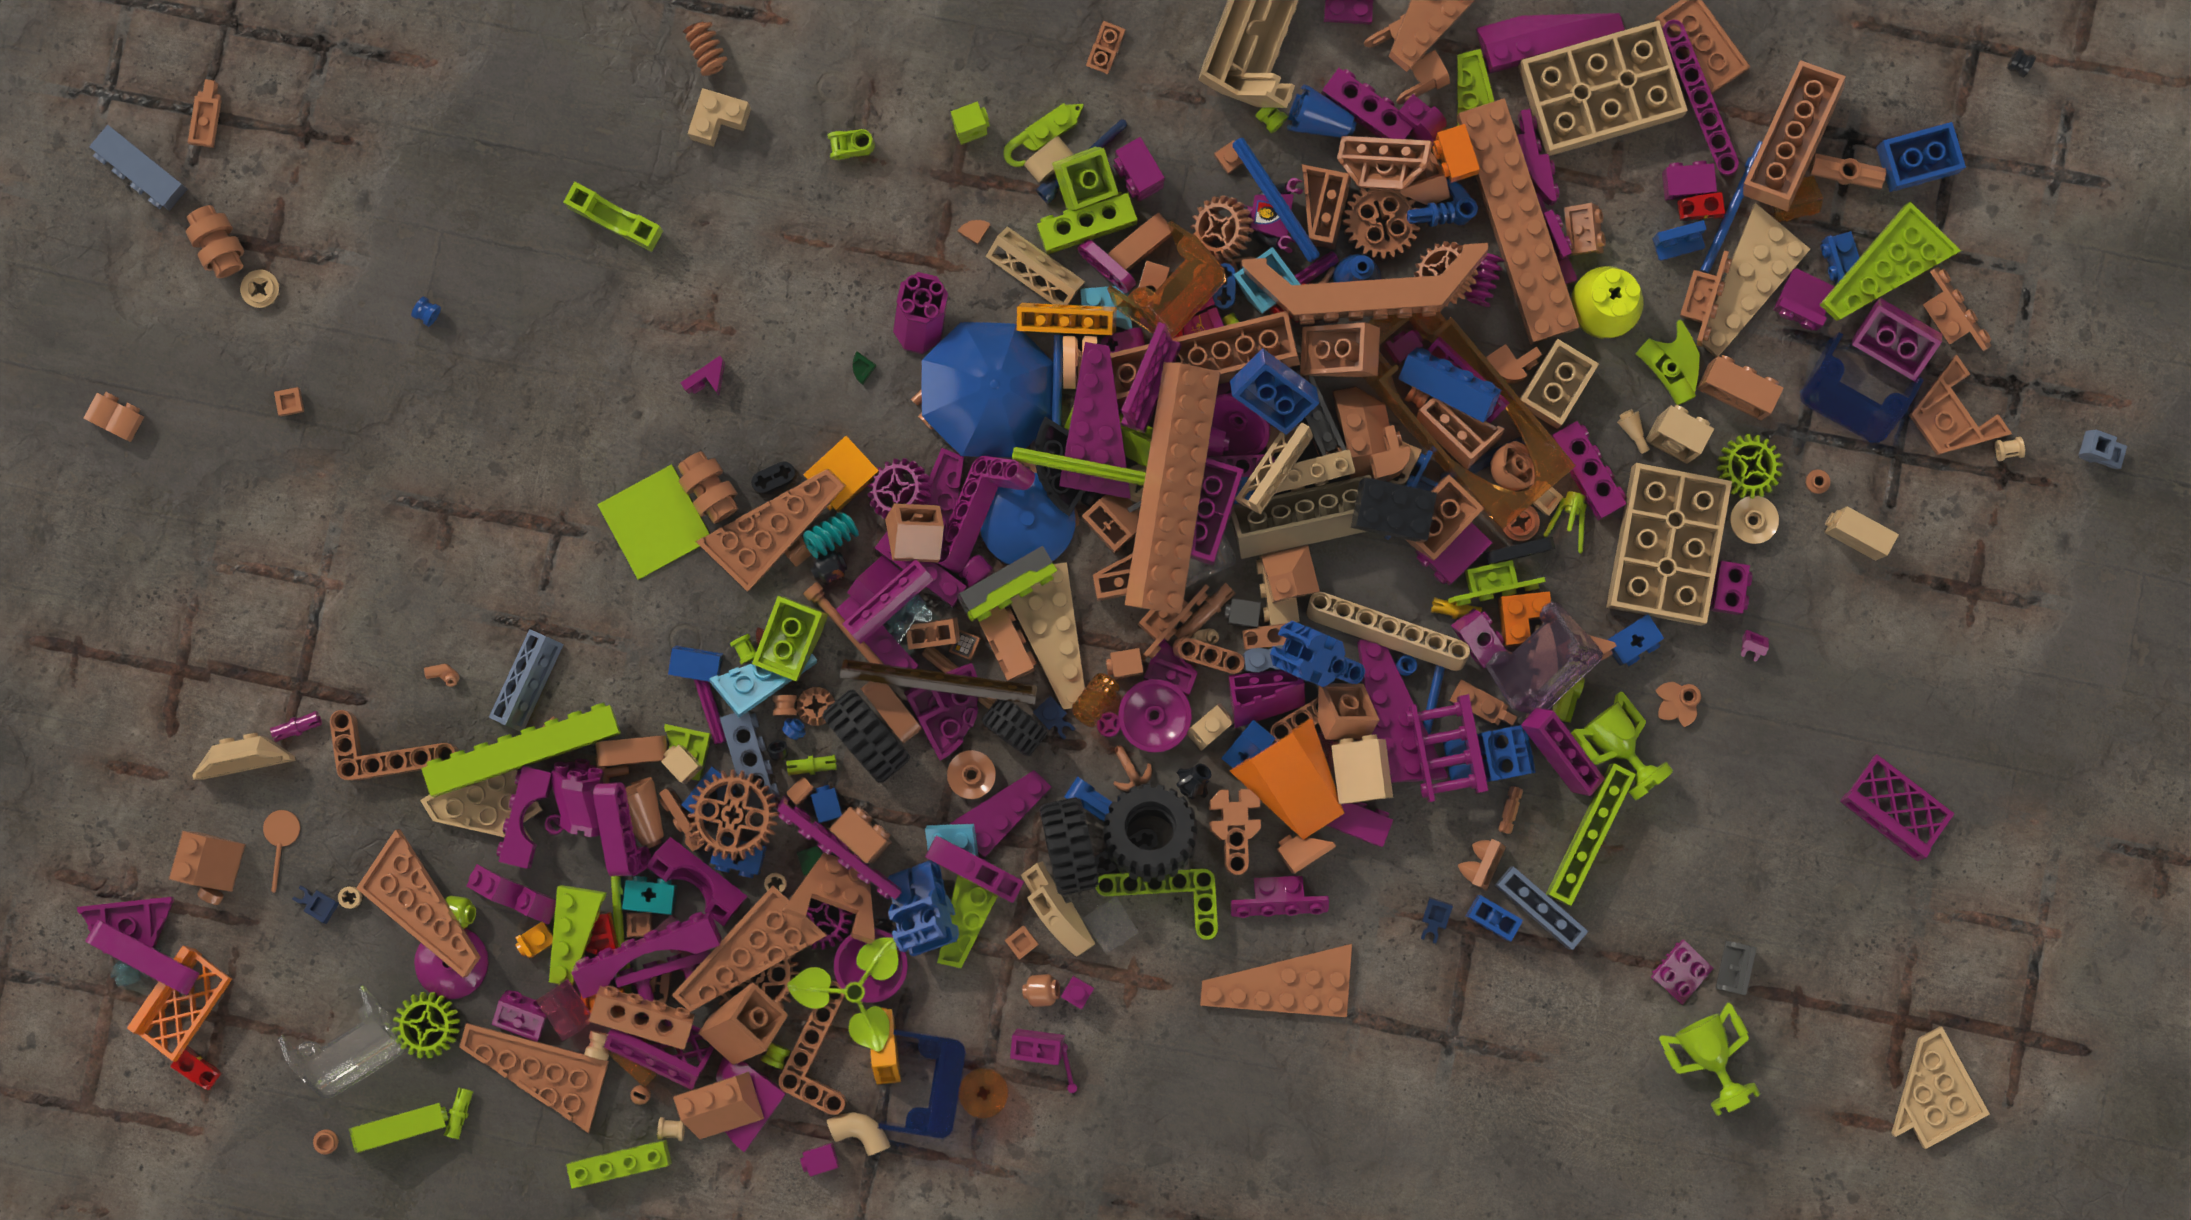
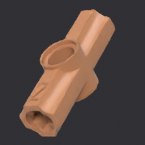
M1815 153L1810 165V175L1837 180L1843 185L1851 183L1880 190L1885 181L1886 168L1859 163L1852 158L1844 160ZM1843 167L1850 168L1852 176L1845 175Z

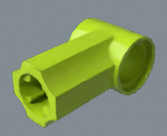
M1562 671L1557 679L1556 696L1551 711H1554L1561 721L1571 723L1576 701L1581 696L1585 678Z

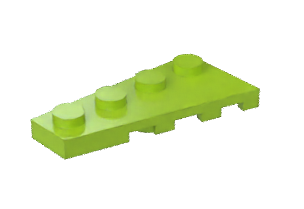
M564 885L557 887L549 974L550 983L568 986L576 984L571 972L574 965H576L575 963L585 957L586 947L590 943L591 933L595 922L598 920L599 910L607 892Z

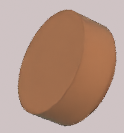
M200 887L197 893L200 899L213 905H219L224 897L221 892L213 888Z

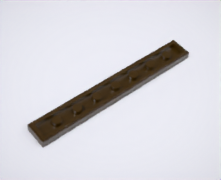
M847 659L843 660L840 678L1035 704L1037 693L1036 685Z

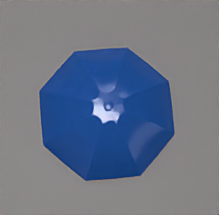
M960 322L922 360V417L961 456L1012 457L1015 447L1026 449L1037 438L1039 428L1045 417L1052 420L1053 361L1023 331H1017L1016 324Z

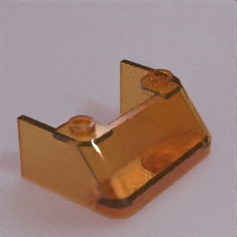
M1170 220L1168 226L1175 245H1177L1180 256L1185 259L1155 292L1146 287H1139L1133 290L1127 297L1111 285L1107 290L1118 311L1152 334H1154L1159 322L1166 324L1170 336L1173 338L1225 283L1226 273L1222 265L1196 236Z

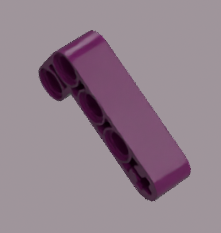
M622 783L597 784L593 795L607 872L611 877L635 876L647 868L651 860V853L647 847H636L625 786Z

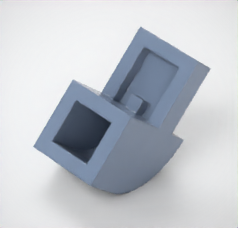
M2089 430L2084 434L2079 457L2087 462H2097L2113 469H2121L2127 446L2116 442L2117 437L2099 430Z

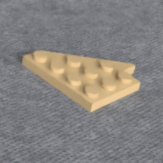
M518 769L437 797L428 795L420 801L432 821L505 837L503 825L505 819L510 818L512 809L509 808V801L511 795L516 794L518 785L515 784V778ZM535 801L527 809L524 822L543 811L538 801ZM524 827L527 836L531 841H533L529 833L527 832L526 828Z
M1938 1027L1918 1038L1891 1132L1896 1137L1912 1128L1922 1147L1927 1149L1990 1115L1943 1027Z

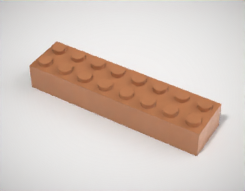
M1287 311L1172 338L1173 341L1181 343V349L1175 363L1220 371L1218 385L1230 382L1262 348L1289 368L1300 365L1291 321ZM1149 344L1110 353L1118 408H1122Z

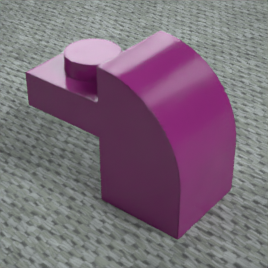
M1414 94L1409 97L1397 113L1399 117L1414 128L1410 136L1415 140L1431 141L1432 145L1436 139L1437 132L1444 131L1447 127V121L1443 114L1435 106L1430 108Z

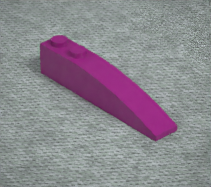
M1620 13L1524 15L1476 28L1489 74L1517 67L1523 59L1625 30Z

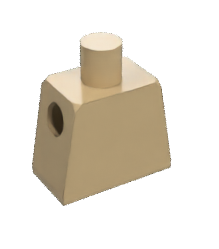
M1219 703L1188 730L1187 735L1202 751L1234 724V719L1223 705Z

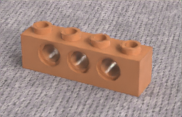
M600 986L589 1022L684 1050L695 1014L690 1013L685 1008L679 1007L675 1009L669 1007L662 1001L645 1000L642 996L635 993L625 994L619 992L617 988L612 986ZM620 1005L625 1011L618 1012L614 1010L613 1006ZM644 1012L648 1015V1018L641 1019L637 1016V1013ZM667 1019L672 1022V1025L664 1026L660 1021Z

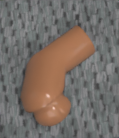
M448 664L424 668L426 679L440 677L449 687H453L459 682L458 672Z

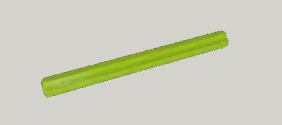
M1015 447L1012 453V459L1019 462L1143 486L1145 482L1146 472L1019 447Z

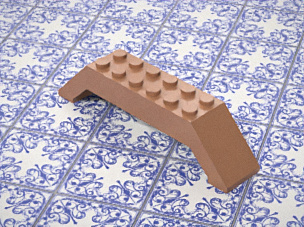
M1488 243L1463 244L1462 253L1439 276L1291 285L1268 266L1266 258L1243 259L1242 267L1244 273L1284 311H1287L1291 318L1295 321H1300L1302 325L1314 324L1315 320L1324 319V323L1339 322V318H1349V321H1362L1365 316H1373L1374 320L1387 319L1388 315L1397 314V318H1410L1412 313H1422V316L1428 317L1436 316V312L1443 310L1486 258Z

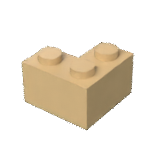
M702 88L688 131L690 139L714 147L721 125L744 131L751 111L749 103Z

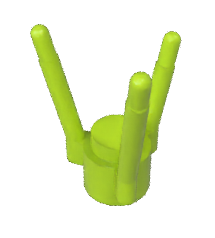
M1567 492L1566 498L1561 499L1544 533V537H1548L1562 510L1565 508V512L1570 514L1567 531L1570 532L1572 530L1575 515H1579L1578 552L1582 553L1585 510L1587 504H1584L1586 496L1577 492Z

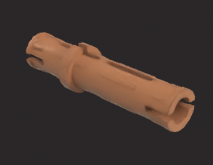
M1224 583L1214 595L1205 599L1206 602L1174 635L1177 638H1190L1216 612L1219 613L1221 611L1220 608L1236 593L1229 585Z

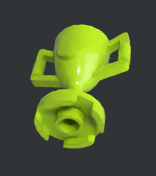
M1619 692L1615 695L1612 706L1594 718L1584 728L1575 729L1571 734L1595 765L1613 758L1627 759L1637 771L1635 776L1636 784L1628 790L1629 794L1637 800L1647 794L1654 786L1664 781L1672 774L1673 770L1667 762L1658 767L1653 765L1646 766L1635 754L1636 739L1644 728L1646 720L1623 692ZM1626 712L1629 714V716L1632 718V720L1636 723L1635 727L1633 726V724H1632L1631 720L1629 719V717L1627 716ZM1588 740L1605 754L1599 756Z
M1730 1002L1726 1003L1720 1015L1713 1014L1696 1021L1677 1032L1675 1036H1659V1040L1665 1050L1664 1053L1672 1069H1675L1678 1074L1706 1069L1718 1075L1723 1089L1720 1092V1097L1711 1103V1107L1717 1116L1722 1114L1720 1108L1726 1107L1727 1111L1731 1112L1749 1103L1748 1095L1751 1093L1755 1097L1760 1095L1755 1083L1746 1085L1733 1083L1725 1068L1729 1056L1749 1039L1748 1031L1740 1015H1737ZM1728 1014H1730V1020L1740 1037L1731 1046H1729L1723 1025ZM1669 1043L1681 1044L1682 1048L1696 1063L1681 1066L1673 1047L1671 1048Z

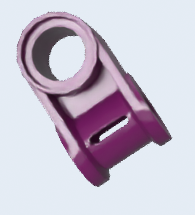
M1140 327L1114 333L1113 335H1106L1101 341L1102 345L1111 343L1112 346H1116L1114 351H1110V353L1146 345L1143 330Z

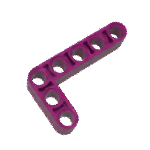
M988 456L978 457L971 466L944 531L940 561L936 563L953 573L961 572L967 564L998 487L1026 490L1034 482V472L1016 460Z

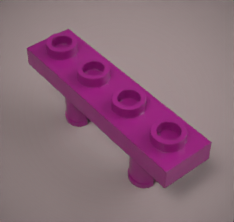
M711 950L698 954L691 953L690 956L683 958L681 954L673 955L666 958L667 963L658 965L657 961L643 964V970L634 972L633 968L619 971V977L615 978L617 987L628 984L635 985L638 995L642 996L645 1000L654 1001L650 984L652 977L680 969V971H683L686 980L699 966V963L706 959Z

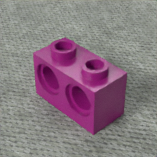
M1726 561L1717 563L1710 611L1740 615L1744 610H1747L1749 596H1746L1747 586H1750L1752 582V572H1749L1750 565ZM1731 570L1736 571L1739 575L1737 583L1729 579V572ZM1727 594L1735 597L1736 603L1734 607L1726 604L1725 597Z

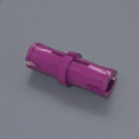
M314 711L299 718H290L289 722L271 727L270 732L272 738L276 736L274 741L279 742L293 735L300 736L306 730L322 726V719L319 713Z

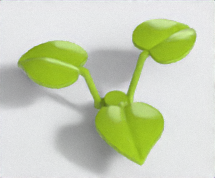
M893 938L875 939L872 944L867 943L861 948L857 955V965L866 972L858 983L852 982L845 989L829 988L831 985L829 974L824 969L811 967L803 970L788 982V990L799 1003L812 1009L826 1006L829 1002V993L845 994L849 1001L857 1002L862 1013H857L851 1018L849 1022L850 1036L858 1044L879 1052L885 1046L889 1036V1019L885 1011L878 1006H872L867 1011L865 1010L861 1001L865 993L862 985L870 974L876 980H885L895 973L898 967V954Z

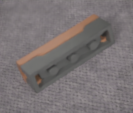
M1300 375L1317 388L1319 404L1303 419V422L1311 429L1313 434L1311 440L1319 457L1346 450L1314 377Z

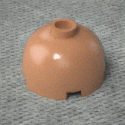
M1517 441L1507 443L1498 449L1490 462L1491 473L1496 483L1509 491H1519L1535 483L1538 477V465L1536 461L1532 463L1530 455H1532L1531 451L1524 444Z

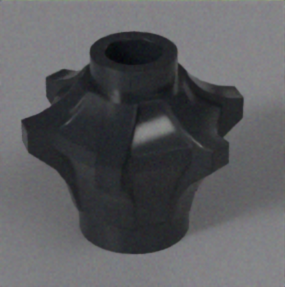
M1198 763L1188 769L1180 768L1176 772L1179 776V782L1176 785L1183 795L1188 796L1190 799H1194L1195 796L1205 798L1208 795L1207 784L1212 773L1206 765Z

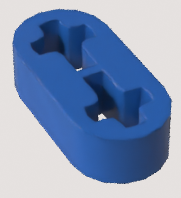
M1227 263L1218 265L1214 271L1213 300L1215 305L1221 310L1232 308L1236 299V278L1234 277L1236 271L1233 266ZM1225 268L1229 273H1232V276L1227 277V285H1223L1222 277L1218 276L1219 273H1223ZM1223 289H1227V296L1231 297V300H1228L1226 305H1222V302L1218 300V297H1222Z

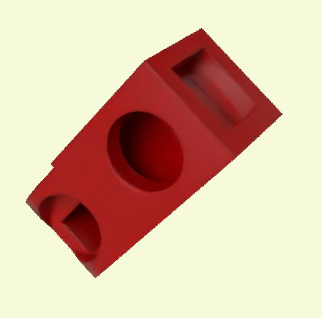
M1722 192L1698 195L1677 201L1680 221L1705 218L1716 219L1723 218L1725 215Z
M188 1045L176 1062L173 1061L170 1065L171 1068L206 1090H210L222 1074L215 1066L196 1054L195 1050Z

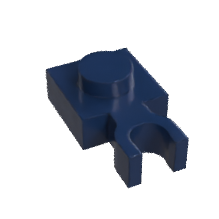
M1051 696L1033 712L1048 730L1056 726L1058 734L1063 739H1066V736L1062 733L1063 727L1068 726L1072 731L1075 730L1071 723L1065 722L1062 719L1067 713Z
M300 885L299 889L304 891L305 896L303 899L294 896L292 900L300 904H307L304 912L327 924L339 903L318 890L312 895L309 889Z
M1429 897L1422 918V922L1429 924L1424 928L1421 939L1424 940L1426 933L1432 932L1435 935L1433 943H1437L1438 927L1446 929L1453 904Z

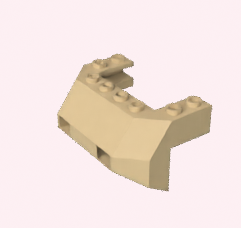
M1228 0L1198 80L1223 95L1255 107L1287 108L1288 103L1292 99L1295 85L1279 83L1281 77L1271 73L1275 60L1279 56L1280 47L1284 37L1287 35L1292 16L1296 12L1298 0Z

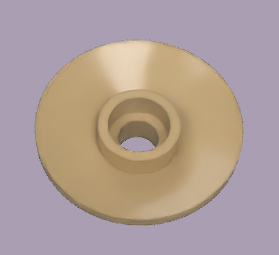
M1750 496L1736 503L1731 512L1730 523L1733 532L1739 539L1747 543L1759 544L1769 540L1775 534L1779 525V515L1775 506L1768 499L1760 496L1750 499ZM1751 516L1755 517L1757 520V523L1755 525H1751L1749 523V518Z

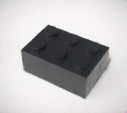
M1365 477L1359 482L1351 528L1419 543L1426 542L1429 537L1437 493Z

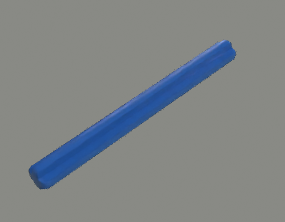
M1244 138L1234 141L1232 145L1306 259L1309 262L1317 259L1320 253Z

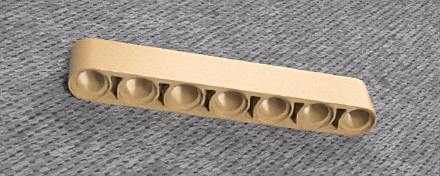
M1317 592L1310 597L1307 607L1308 618L1330 628L1453 671L1463 669L1470 654L1469 646L1465 642L1325 592ZM1339 613L1344 614L1346 617H1342V616H1340V615H1338V614H1339ZM1361 622H1367L1369 625H1364ZM1385 629H1386V630H1389V631H1391L1392 633H1387V632H1385L1384 630H1385Z

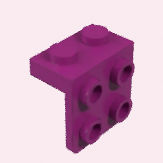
M1793 269L1773 311L1779 313L1781 317L1787 320H1794L1800 323L1802 327L1808 330L1817 331L1824 325L1827 319L1824 316L1826 311L1819 304L1831 292L1834 286L1802 270Z

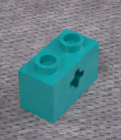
M633 876L632 880H626L622 909L674 914L678 885H671L672 880L665 882L663 879L657 878V883L647 882L648 877ZM650 888H652V892L656 893V898H651L649 902V897H645V892H649Z

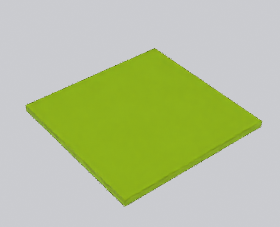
M672 464L597 504L638 580L697 549L700 545L696 541L709 535L692 500L678 482L680 478Z

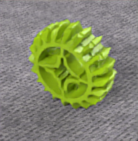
M1750 434L1745 435L1744 440L1741 436L1736 437V443L1731 440L1727 443L1729 448H1722L1721 452L1725 456H1719L1717 459L1719 462L1724 463V465L1717 467V471H1724V474L1720 475L1719 479L1726 478V480L1732 481L1731 486L1733 488L1730 493L1734 495L1739 490V498L1742 499L1746 496V493H1748L1750 499L1755 498V493L1760 497L1764 496V491L1770 493L1772 491L1771 485L1777 486L1779 483L1774 477L1782 476V473L1776 470L1783 467V463H1776L1781 454L1774 455L1772 453L1776 449L1775 445L1770 448L1767 447L1769 439H1765L1760 443V435H1756L1753 441ZM1743 448L1756 450L1751 457L1736 454L1738 450ZM1762 456H1764L1767 462V473L1765 472L1766 469L1761 466L1760 460ZM1732 460L1735 461L1734 464L1739 468L1737 478L1732 470ZM1754 460L1752 463L1753 465L1751 467L1753 470L1746 474L1748 468L1747 464ZM1749 476L1764 480L1761 484L1755 486L1744 484Z
M421 992L420 1000L415 994L411 995L412 1003L404 1000L402 1003L406 1010L397 1008L396 1011L402 1016L393 1018L394 1022L400 1023V1026L393 1027V1031H400L401 1035L395 1037V1040L403 1039L405 1041L401 1044V1049L410 1046L408 1050L409 1055H413L417 1050V1058H422L426 1052L428 1059L433 1058V1050L437 1056L442 1055L441 1047L446 1051L449 1050L451 1047L447 1041L454 1043L457 1040L451 1033L460 1032V1029L453 1028V1024L460 1023V1019L452 1018V1015L458 1013L457 1009L448 1010L453 1003L448 1001L443 1005L445 996L441 995L436 1000L435 992H431L428 998L426 992ZM427 1005L426 1010L423 1011L419 1019L410 1018V1015L417 1007ZM434 1007L443 1015L445 1025L436 1020ZM428 1019V1023L435 1027L425 1031V1027L422 1028V1024L417 1023L427 1021ZM408 1026L417 1030L419 1043L410 1035ZM433 1032H444L438 1042L427 1046V1040L430 1039Z

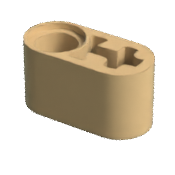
M1057 136L1031 156L1024 166L1040 184L1055 173L1052 165L1053 162L1074 154L1061 138Z

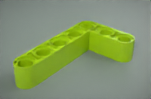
M1208 869L1178 870V874H1182L1186 879V884L1182 888L1174 887L1172 883L1173 877L1167 874L1160 888L1156 890L1151 889L1148 886V882H1143V877L1139 876L1137 877L1136 889L1133 891L1126 890L1123 882L1129 877V873L1105 874L1098 877L1099 882L1104 878H1108L1113 882L1112 890L1107 893L1102 892L1099 889V885L1096 887V891L1102 896L1193 891L1196 934L1205 940L1212 939L1217 934L1214 874ZM1200 873H1207L1210 876V883L1206 887H1201L1197 883V876ZM1202 897H1207L1211 900L1212 906L1208 911H1202L1198 907V901ZM1206 921L1213 925V932L1208 936L1202 935L1199 930L1200 925Z

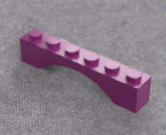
M703 912L695 913L689 917L688 921L682 923L675 921L667 925L665 930L660 932L652 930L646 933L642 939L637 941L630 939L623 942L621 947L617 949L607 948L599 952V956L591 959L584 957L578 960L571 973L582 998L597 994L600 986H608L621 968L643 954L669 949L698 954L719 946L722 937L711 912L705 914Z

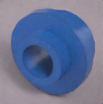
M787 718L784 721L782 729L789 738L798 740L799 737L802 738L806 734L805 726L799 719Z

